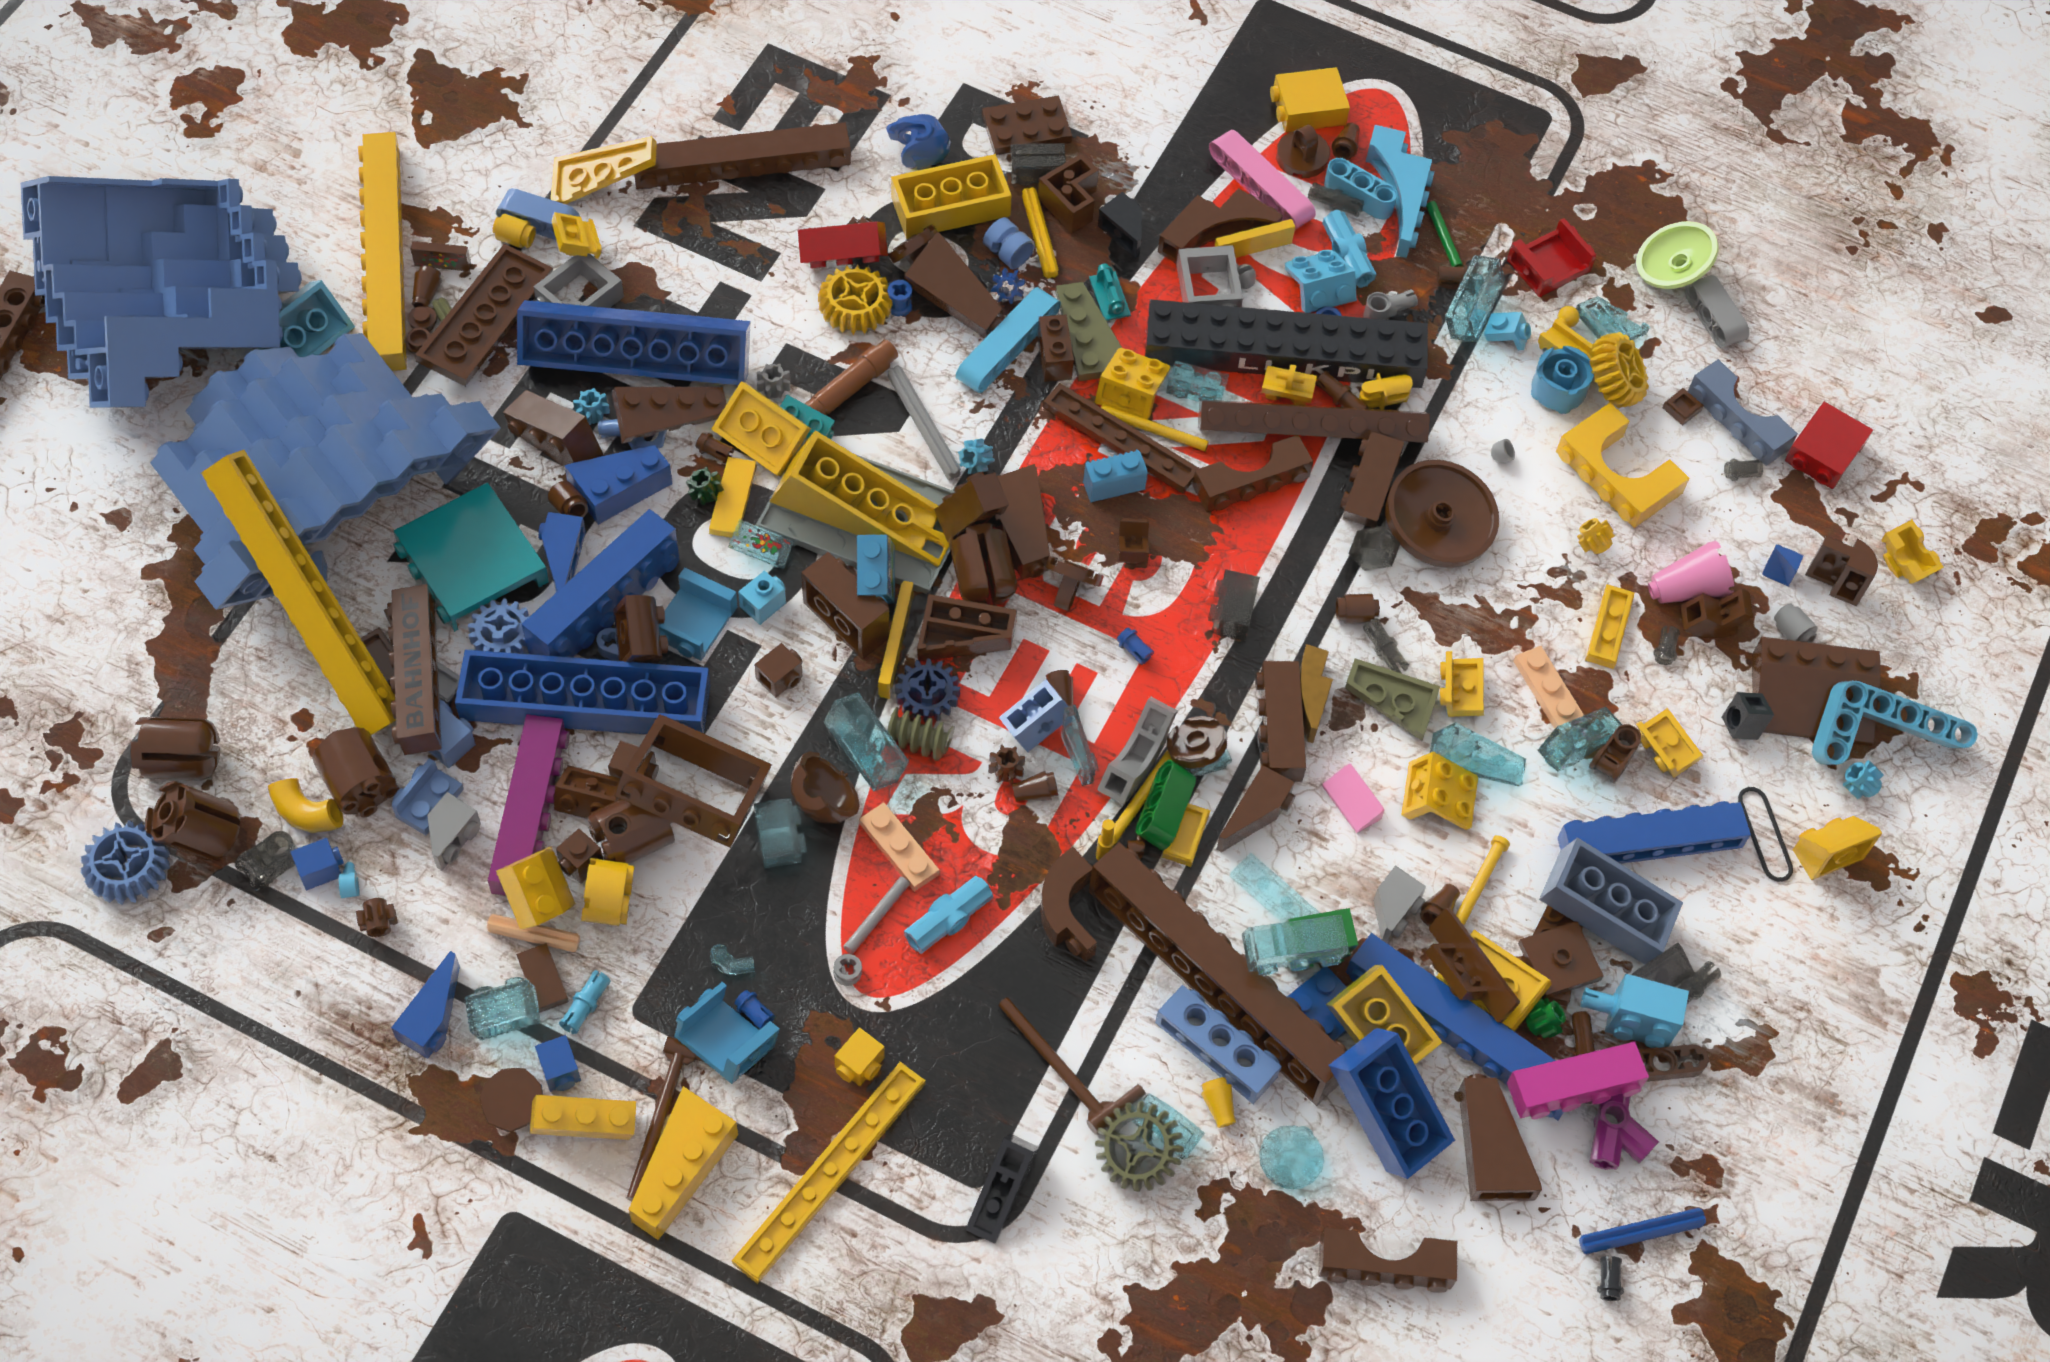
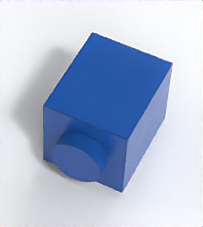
M328 838L290 851L306 891L339 878V874H341L339 865L344 864L338 846L331 848Z
M566 1035L535 1046L550 1092L554 1090H568L575 1083L581 1081Z

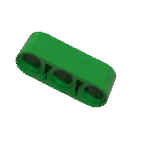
M1172 760L1164 762L1154 778L1136 826V834L1159 850L1167 849L1176 837L1195 786L1196 777Z

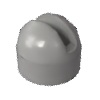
M1242 264L1237 267L1241 288L1247 289L1255 284L1256 272L1251 265Z
M1503 439L1493 444L1491 448L1492 458L1500 463L1514 460L1515 450L1511 441Z

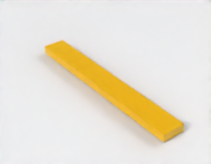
M899 1062L732 1259V1264L758 1284L924 1087L925 1080L902 1062Z

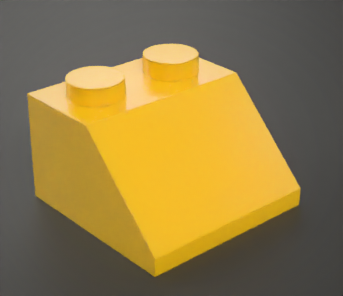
M1855 816L1844 820L1839 817L1828 822L1824 828L1819 830L1810 828L1801 833L1799 841L1793 848V852L1809 878L1814 880L1863 860L1882 835V831L1879 827Z
M552 846L496 870L520 929L538 926L565 913L576 904Z

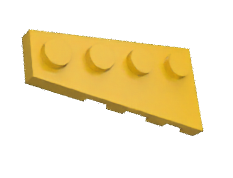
M650 136L555 157L551 200L568 204L656 165V140Z

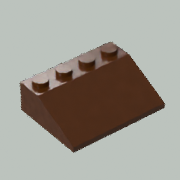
M1761 637L1752 653V693H1763L1774 713V717L1764 730V733L1815 739L1830 692L1835 684L1844 681H1860L1880 689V651ZM1850 688L1846 690V698L1849 702L1853 698ZM1877 698L1873 701V707L1876 711L1878 708ZM1841 716L1836 721L1839 730L1843 728L1844 724ZM1862 716L1853 744L1872 746L1874 743L1876 721Z

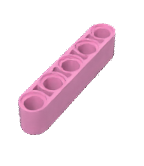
M1230 130L1209 143V151L1213 159L1248 193L1283 215L1282 221L1292 219L1296 230L1315 218L1316 211L1311 201L1238 132Z

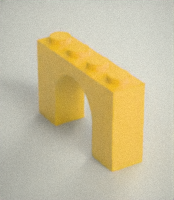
M1608 403L1562 435L1556 453L1564 463L1569 464L1578 473L1579 477L1598 493L1603 501L1608 502L1624 521H1627L1633 528H1636L1682 495L1690 478L1670 459L1648 475L1639 478L1623 477L1609 469L1603 461L1601 452L1624 436L1630 421L1612 403Z

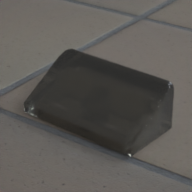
M1676 943L1631 975L1677 987L1693 976L1695 972L1683 948L1679 943Z

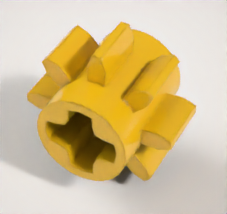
M1592 518L1583 523L1579 528L1581 534L1577 536L1584 552L1586 553L1591 549L1594 554H1600L1608 550L1613 544L1611 538L1615 537L1614 530L1608 521L1604 520L1600 523L1597 518Z

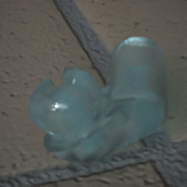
M717 944L711 948L710 961L723 974L732 976L755 972L753 957L735 959L727 952V947L723 944Z

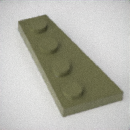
M1083 282L1057 285L1055 293L1057 299L1061 301V315L1067 314L1074 366L1078 381L1099 379L1118 348H1122Z

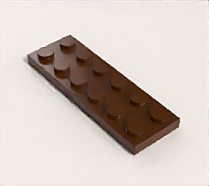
M503 244L415 354V362L466 387L517 321V310L524 300L533 301L535 298L533 286L552 273L553 268Z

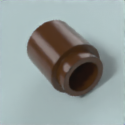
M560 481L550 489L548 501L559 514L584 517L587 514V501L572 483Z
M1372 593L1344 594L1343 597L1336 598L1337 621H1344L1345 624L1373 623L1374 617H1379V600L1374 599Z

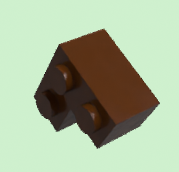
M1082 153L1039 178V201L1071 234L1093 221L1095 200L1090 195L1097 191L1099 170Z

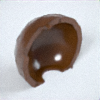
M809 751L804 753L796 762L791 776V793L796 806L806 817L825 824L840 823L856 815L860 804L858 794L847 777L848 773L845 774L843 770L839 771L829 761L820 757V753Z

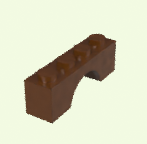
M1295 435L1273 443L1269 462L1261 469L1242 472L1234 470L1220 461L1195 470L1192 486L1207 513L1213 510H1223L1230 506V504L1239 501H1249L1256 495L1265 492H1275L1282 486L1291 483L1303 482L1310 477L1313 460L1299 435Z
M1324 1227L1320 1236L1318 1276L1327 1277L1328 1281L1335 1283L1346 1282L1347 1279L1360 1280V1283L1366 1286L1390 1283L1394 1284V1287L1398 1289H1412L1414 1286L1427 1287V1290L1430 1292L1443 1293L1447 1289L1451 1290L1457 1281L1458 1241L1424 1237L1417 1251L1411 1256L1401 1260H1387L1370 1252L1363 1244L1358 1231Z

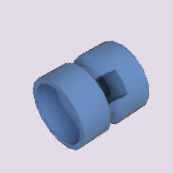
M1005 217L994 222L983 238V244L992 253L999 255L1000 260L1010 269L1022 266L1035 249L1034 241L1024 232H1020L1019 228Z

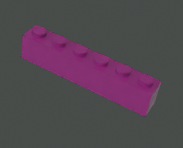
M526 714L487 880L491 894L506 896L496 870L545 849V842L542 841L544 831L548 832L551 824V813H548L550 804H554V784L556 776H561L563 771L561 753L562 749H567L570 734L569 731H565L563 719Z

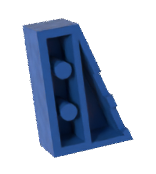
M655 445L564 465L567 481L572 483L587 501L588 512L598 525L673 484L670 464Z

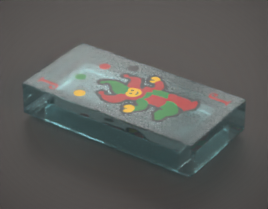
M739 519L728 548L783 569L794 541Z

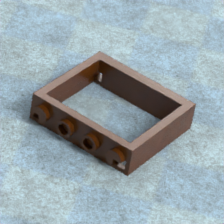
M659 714L624 770L614 796L731 848L764 786L772 764ZM654 746L748 788L735 815L733 816L638 773L652 747Z

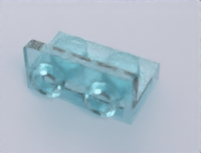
M1175 361L1172 372L1169 374L1166 394L1199 402V399L1222 401L1229 374Z

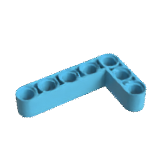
M1844 681L1835 684L1830 692L1812 746V755L1819 764L1839 765L1844 763L1850 755L1862 716L1947 748L1971 747L1975 744L1978 733L1976 727L1966 720L1860 681ZM1848 688L1853 693V698L1850 702L1846 698V690ZM1875 698H1877L1880 702V708L1878 711H1876L1873 707V701ZM1902 708L1907 712V719L1905 721L1901 719L1900 715ZM1839 716L1842 717L1844 722L1841 730L1838 729L1836 724ZM1930 718H1932V720L1934 721V729L1932 730V732L1928 728V721ZM1957 728L1961 731V739L1959 741L1955 737ZM1830 744L1834 747L1832 758H1829L1827 754V748Z

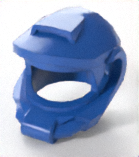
M932 115L905 116L886 127L891 140L899 141L906 145L901 153V161L906 168H917L919 170L942 162L950 152V137L937 118Z

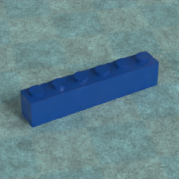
M1721 801L1706 807L1691 805L1682 810L1660 809L1654 813L1643 815L1639 812H1634L1620 818L1603 816L1595 821L1588 822L1573 820L1563 825L1557 840L1560 850H1562L1578 837L1618 863L1624 864L1740 849L1744 847L1751 833L1741 802L1729 803L1728 801Z

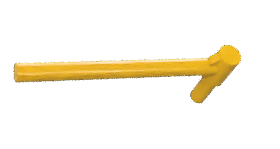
M1166 750L1116 823L1111 819L1103 821L1101 835L1098 837L1097 860H1100L1115 846L1146 802L1158 769L1167 760H1172L1168 750Z

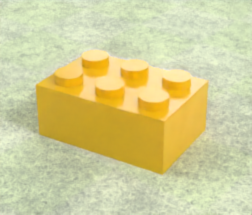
M1374 965L1326 1004L1355 1043H1358L1376 1028L1398 1033L1414 1064H1417L1443 1043L1383 965Z

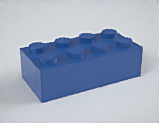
M1376 1028L1328 1065L1386 1172L1409 1179L1455 1141L1398 1033Z

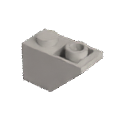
M448 792L427 815L432 855L437 868L441 871L448 863L451 864L458 858L462 846L467 840H472L477 835L481 825L477 810Z
M1396 865L1378 887L1373 900L1381 940L1386 943L1389 942L1393 935L1398 938L1403 933L1409 923L1406 921L1410 913L1416 915L1426 901L1422 896L1427 886Z

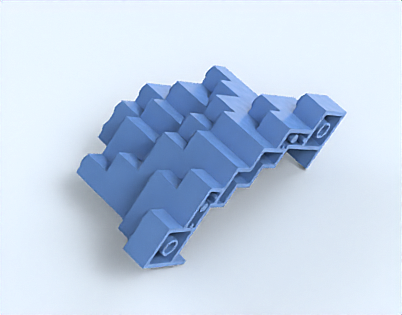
M46 176L20 183L23 240H33L35 296H45L46 323H56L57 351H67L68 379H88L90 408L146 407V401L149 398V388L145 383V379L180 377L179 371L182 369L183 361L179 350L280 348V342L283 338L282 327L279 325V313L282 303L278 294L298 292L302 276L297 262H286L289 256V246L286 243L285 235H274L277 222L275 216H273V209L252 208L251 205H240L243 200V190L239 185V179L228 178L218 181L171 178L132 180Z
M346 333L337 338L334 348L324 355L314 356L312 354L307 357H298L291 347H273L265 350L255 349L244 357V362L238 369L214 373L208 379L209 383L207 386L194 395L192 398L193 402L185 410L196 424L193 428L194 432L184 441H169L161 445L157 450L158 454L150 463L203 531V534L200 536L201 541L193 550L205 565L201 569V575L194 582L217 610L275 596L267 579L258 569L254 558L242 543L238 532L230 519L224 514L222 506L214 493L208 488L207 482L201 472L226 455L241 450L246 451L303 546L308 543L326 540L342 521L362 517L378 498L398 494L414 475L435 471L445 485L450 484L501 427L480 401L450 405L442 393L412 397L363 333Z

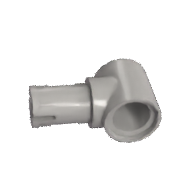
M1412 289L1395 296L1374 292L1367 298L1363 318L1387 320L1395 316L1399 311L1417 306V296Z

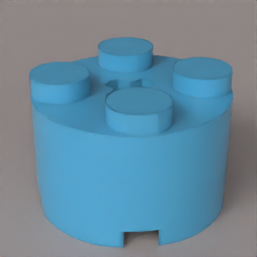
M1563 346L1562 349L1555 350L1553 347L1546 350L1539 359L1531 382L1532 397L1545 407L1556 410L1561 414H1567L1572 409L1580 406L1586 398L1594 374L1591 373L1592 367L1589 357L1581 350L1571 346Z

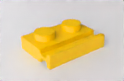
M554 212L551 222L559 251L569 256L579 255L587 257L589 253L594 254V257L599 259L602 248L593 219L585 222L578 216Z

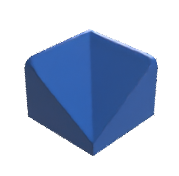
M1776 544L1762 575L1789 587L1804 555Z

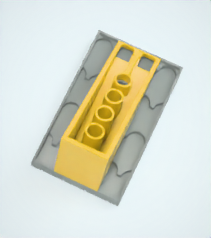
M815 430L809 439H804L790 461L754 529H760L761 532L768 533L770 536L782 541L786 539V542H789L791 545H799L822 556L829 552L836 559L840 558L846 564L857 568V535L887 534L895 545V583L901 585L903 581L914 582L913 591L927 594L950 552L949 542L945 538L934 509L943 503V497L955 493V491L853 454Z

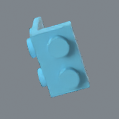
M1322 250L1316 255L1308 257L1298 256L1293 258L1292 261L1285 263V270L1300 284L1301 309L1305 313H1311L1326 306L1334 307L1357 301L1355 270L1335 251Z

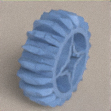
M128 820L125 827L115 822L114 829L111 831L103 827V835L101 837L92 835L94 845H85L87 854L81 856V863L83 864L81 874L85 878L84 882L87 887L92 889L95 896H103L105 901L109 903L116 899L117 903L123 905L126 898L136 903L137 896L140 894L148 898L147 890L150 888L158 890L157 880H166L164 870L170 869V863L167 859L170 857V853L167 847L154 841L152 835L146 833L145 824L141 822L135 827L134 823ZM128 845H138V846H142V847H145V848H144V849H140V847L130 848V847H128ZM107 876H111V878L121 877V878H123V880H111V879H108V878H105V877H107Z

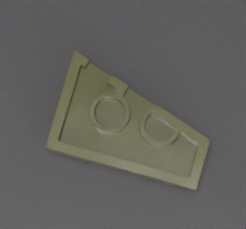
M1355 658L1345 689L1423 741L1440 686Z

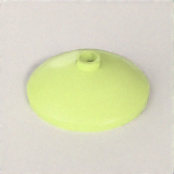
M1686 221L1670 224L1653 233L1642 244L1636 259L1638 272L1641 278L1653 287L1674 289L1687 286L1703 277L1714 265L1719 252L1718 241L1713 231L1701 223Z

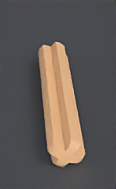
M496 914L490 915L487 922V930L490 933L541 945L547 943L549 947L576 952L580 944V936L577 933L538 925L520 929L516 919Z

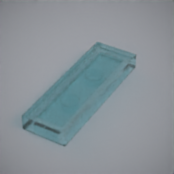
M1252 853L1230 872V878L1283 924L1290 918L1320 913Z

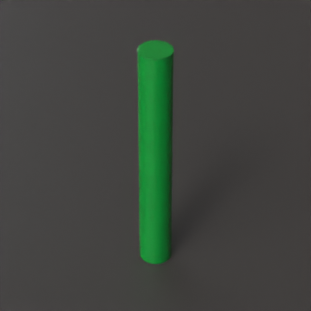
M1435 201L1428 202L1426 208L1451 266L1463 267V263Z

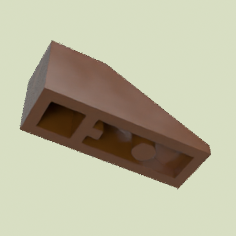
M1262 765L1220 834L1216 850L1220 852L1225 851L1277 820L1282 810L1288 812L1296 795L1292 794L1295 782Z

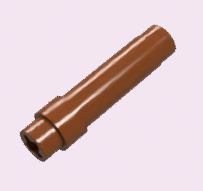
M883 340L877 346L872 345L859 356L856 362L804 404L826 416L829 415L873 378H878L888 370L890 363L898 358L896 348L888 340Z

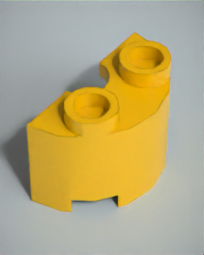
M1913 519L1886 532L1882 538V542L1886 543L1887 553L1883 554V558L1888 568L1897 578L1901 576L1907 578L1910 584L1918 582L1944 568L1938 554L1924 547V534L1917 527Z

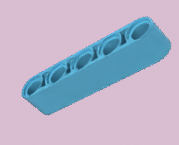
M1035 287L960 364L956 372V379L977 393L985 391L1036 338L1039 316L1057 315L1061 307V301L1039 287Z

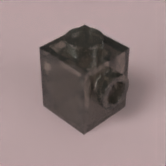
M1385 526L1358 530L1348 554L1364 571L1392 567L1400 547V542Z

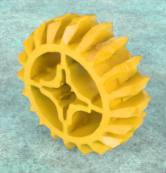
M858 264L855 269H850L847 265L844 271L836 268L834 275L827 274L826 282L821 283L818 293L819 311L823 314L825 322H830L832 329L840 326L842 333L847 329L851 330L853 335L856 330H861L864 335L867 328L875 331L877 324L884 325L885 318L889 317L891 313L892 300L887 293L888 281L886 277L881 278L879 271L871 273L869 266L864 270L860 269ZM877 299L875 303L869 307L871 301Z
M1621 332L1601 336L1600 339H1597L1592 344V350L1590 351L1592 358L1590 364L1593 369L1591 373L1594 374V382L1598 384L1599 392L1603 393L1604 399L1609 400V403H1612L1617 408L1638 404L1647 395L1646 390L1649 387L1647 383L1649 377L1646 374L1647 367L1644 366V358L1639 353L1640 349L1635 347L1633 340H1630L1626 334L1623 335Z

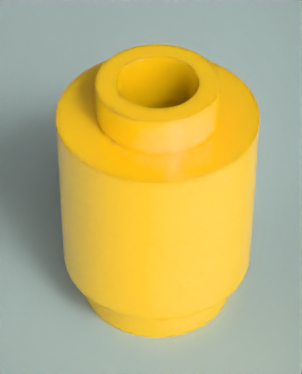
M504 213L501 217L495 219L492 232L495 233L496 240L518 248H530L535 239L536 227L531 226V223Z

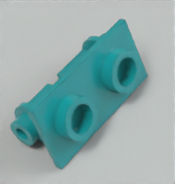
M1106 263L1099 265L1097 275L1089 276L1105 320L1109 321L1131 316L1116 271L1113 272V268Z
M786 395L780 407L811 428L806 438L809 439L816 430L827 438L832 439L834 431L831 428L835 420Z

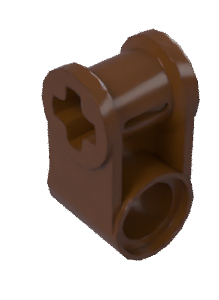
M1630 724L1619 726L1606 744L1599 749L1589 768L1592 770L1596 768L1610 777V782L1615 784L1625 771L1641 742L1640 731ZM1619 740L1627 741L1630 746L1623 745Z

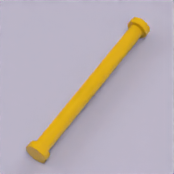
M1495 835L1492 838V847L1456 913V916L1463 925H1465L1502 853L1507 851L1510 846V842L1502 836Z

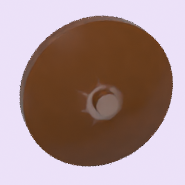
M1424 460L1412 464L1396 477L1387 493L1385 515L1391 533L1409 554L1424 563L1444 568L1468 565L1484 555L1498 533L1499 511L1492 492L1476 474L1459 464L1445 460Z

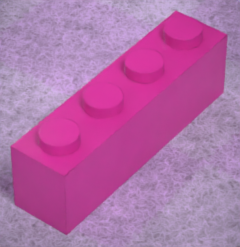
M1631 1042L1513 1071L1507 1081V1085L1519 1118L1531 1116V1119L1536 1120L1546 1117L1550 1114V1111L1562 1109V1112H1569L1579 1108L1582 1103L1590 1101L1593 1104H1601L1610 1100L1611 1096L1622 1094L1623 1097L1633 1096L1642 1091V1087L1649 1076L1636 1043Z

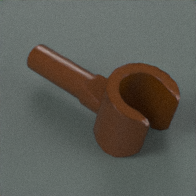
M1137 835L1136 841L1127 840V848L1134 850L1141 859L1144 855L1145 841Z

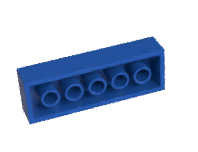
M648 509L522 623L528 654L574 658L582 649L588 648L600 631L610 628L614 624L613 609L625 595H642L645 591H650L657 584L661 576L666 572H671L677 566L680 559L676 529L654 511Z

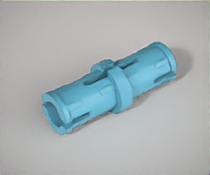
M597 970L592 972L582 990L576 992L572 1000L574 1001L559 1022V1025L565 1031H571L572 1034L578 1033L589 1013H593L598 1007L597 1001L611 982L609 977L602 972L599 974Z

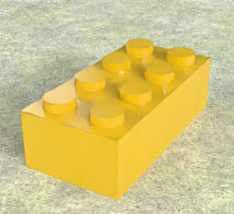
M996 154L891 176V199L906 239L914 234L921 233L930 224H933L937 231L941 232L1011 215L1012 195Z

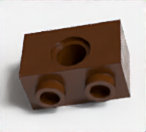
M1067 314L1039 316L1037 339L1044 382L1072 380L1074 358Z

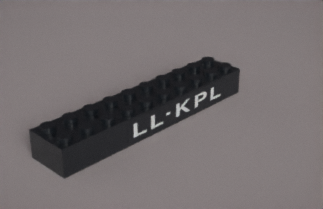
M1150 299L1146 326L1145 357L1160 360L1162 363L1170 365V367L1265 375L1267 365L1289 370L1292 364L1296 365V372L1317 376L1316 379L1327 370L1338 381L1354 383L1376 380L1377 373L1380 374L1381 378L1406 374L1412 378V388H1422L1428 369V323Z

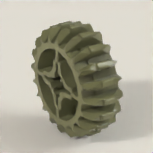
M1139 1101L1137 1111H1135L1133 1104L1128 1102L1125 1104L1126 1114L1116 1107L1113 1111L1117 1120L1108 1116L1104 1118L1105 1123L1110 1126L1108 1130L1098 1128L1097 1132L1105 1135V1141H1095V1146L1104 1147L1105 1152L1098 1153L1096 1159H1107L1108 1162L1101 1167V1170L1105 1173L1112 1169L1114 1170L1109 1178L1111 1182L1115 1183L1122 1176L1121 1188L1127 1189L1132 1181L1133 1190L1140 1192L1142 1181H1144L1146 1189L1151 1191L1154 1189L1153 1179L1161 1186L1166 1183L1162 1176L1163 1172L1170 1177L1175 1175L1174 1170L1169 1167L1170 1163L1181 1165L1182 1161L1179 1158L1173 1157L1174 1151L1184 1152L1183 1146L1174 1145V1141L1182 1139L1183 1134L1180 1132L1171 1133V1130L1175 1129L1178 1123L1175 1120L1165 1123L1170 1114L1168 1111L1164 1110L1156 1116L1158 1105L1152 1104L1148 1112H1146V1103ZM1137 1119H1144L1142 1126H1139L1133 1135L1127 1136L1119 1133L1127 1123ZM1153 1124L1159 1128L1163 1135L1164 1151L1157 1148L1152 1142L1153 1130L1151 1129ZM1143 1138L1145 1140L1143 1144H1146V1148L1153 1150V1153L1139 1151L1136 1155L1134 1152L1137 1149H1133V1145L1127 1143L1126 1140L1140 1142ZM1115 1142L1126 1149L1127 1158L1125 1162L1127 1166L1125 1169L1116 1157ZM1147 1157L1160 1160L1158 1165L1151 1171L1135 1174L1137 1166L1140 1167L1142 1161Z

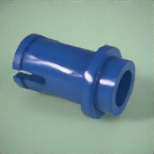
M1128 627L1119 634L1116 640L1119 642L1121 649L1125 648L1140 665H1143L1151 658L1154 651L1137 636L1138 632L1135 629L1131 630Z
M745 990L734 1002L737 1006V1012L744 1013L758 1029L764 1027L769 1021L773 1022L775 1019V1015L757 999L755 992L750 993L748 990Z

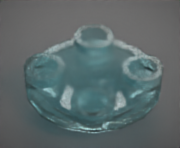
M1281 1126L1272 1130L1263 1139L1259 1151L1260 1165L1266 1177L1275 1185L1286 1189H1302L1312 1184L1323 1169V1149L1317 1138L1313 1135L1312 1130L1306 1126Z

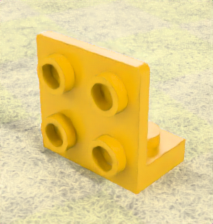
M1118 348L1100 377L1095 403L1099 405L1104 404L1148 420L1151 416L1156 393L1168 375L1170 365L1162 363L1160 360L1137 354L1129 349Z
M1435 752L1410 761L1401 815L1411 820L1428 812H1433L1465 830L1472 828L1478 776Z

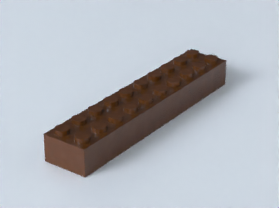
M1119 842L1093 865L1089 893L1191 989L1197 991L1212 1009H1217L1225 1014L1229 1023L1238 1031L1243 1030L1252 1037L1254 1044L1261 1050L1271 1052L1282 1066L1280 1072L1313 1104L1318 1106L1339 1085L1328 1065L1345 1053L1347 1048L1338 1041L1334 1042L1317 1020L1310 1019L1302 1012L1301 1006L1296 1000L1291 997L1287 998L1280 992L1276 982L1271 977L1263 976L1255 968L1253 961L1247 955L1238 953L1223 933H1217L1209 926L1206 917L1199 911L1194 912L1186 904L1184 897L1178 891L1169 889L1154 869H1148L1141 863L1138 854L1131 848L1126 849Z

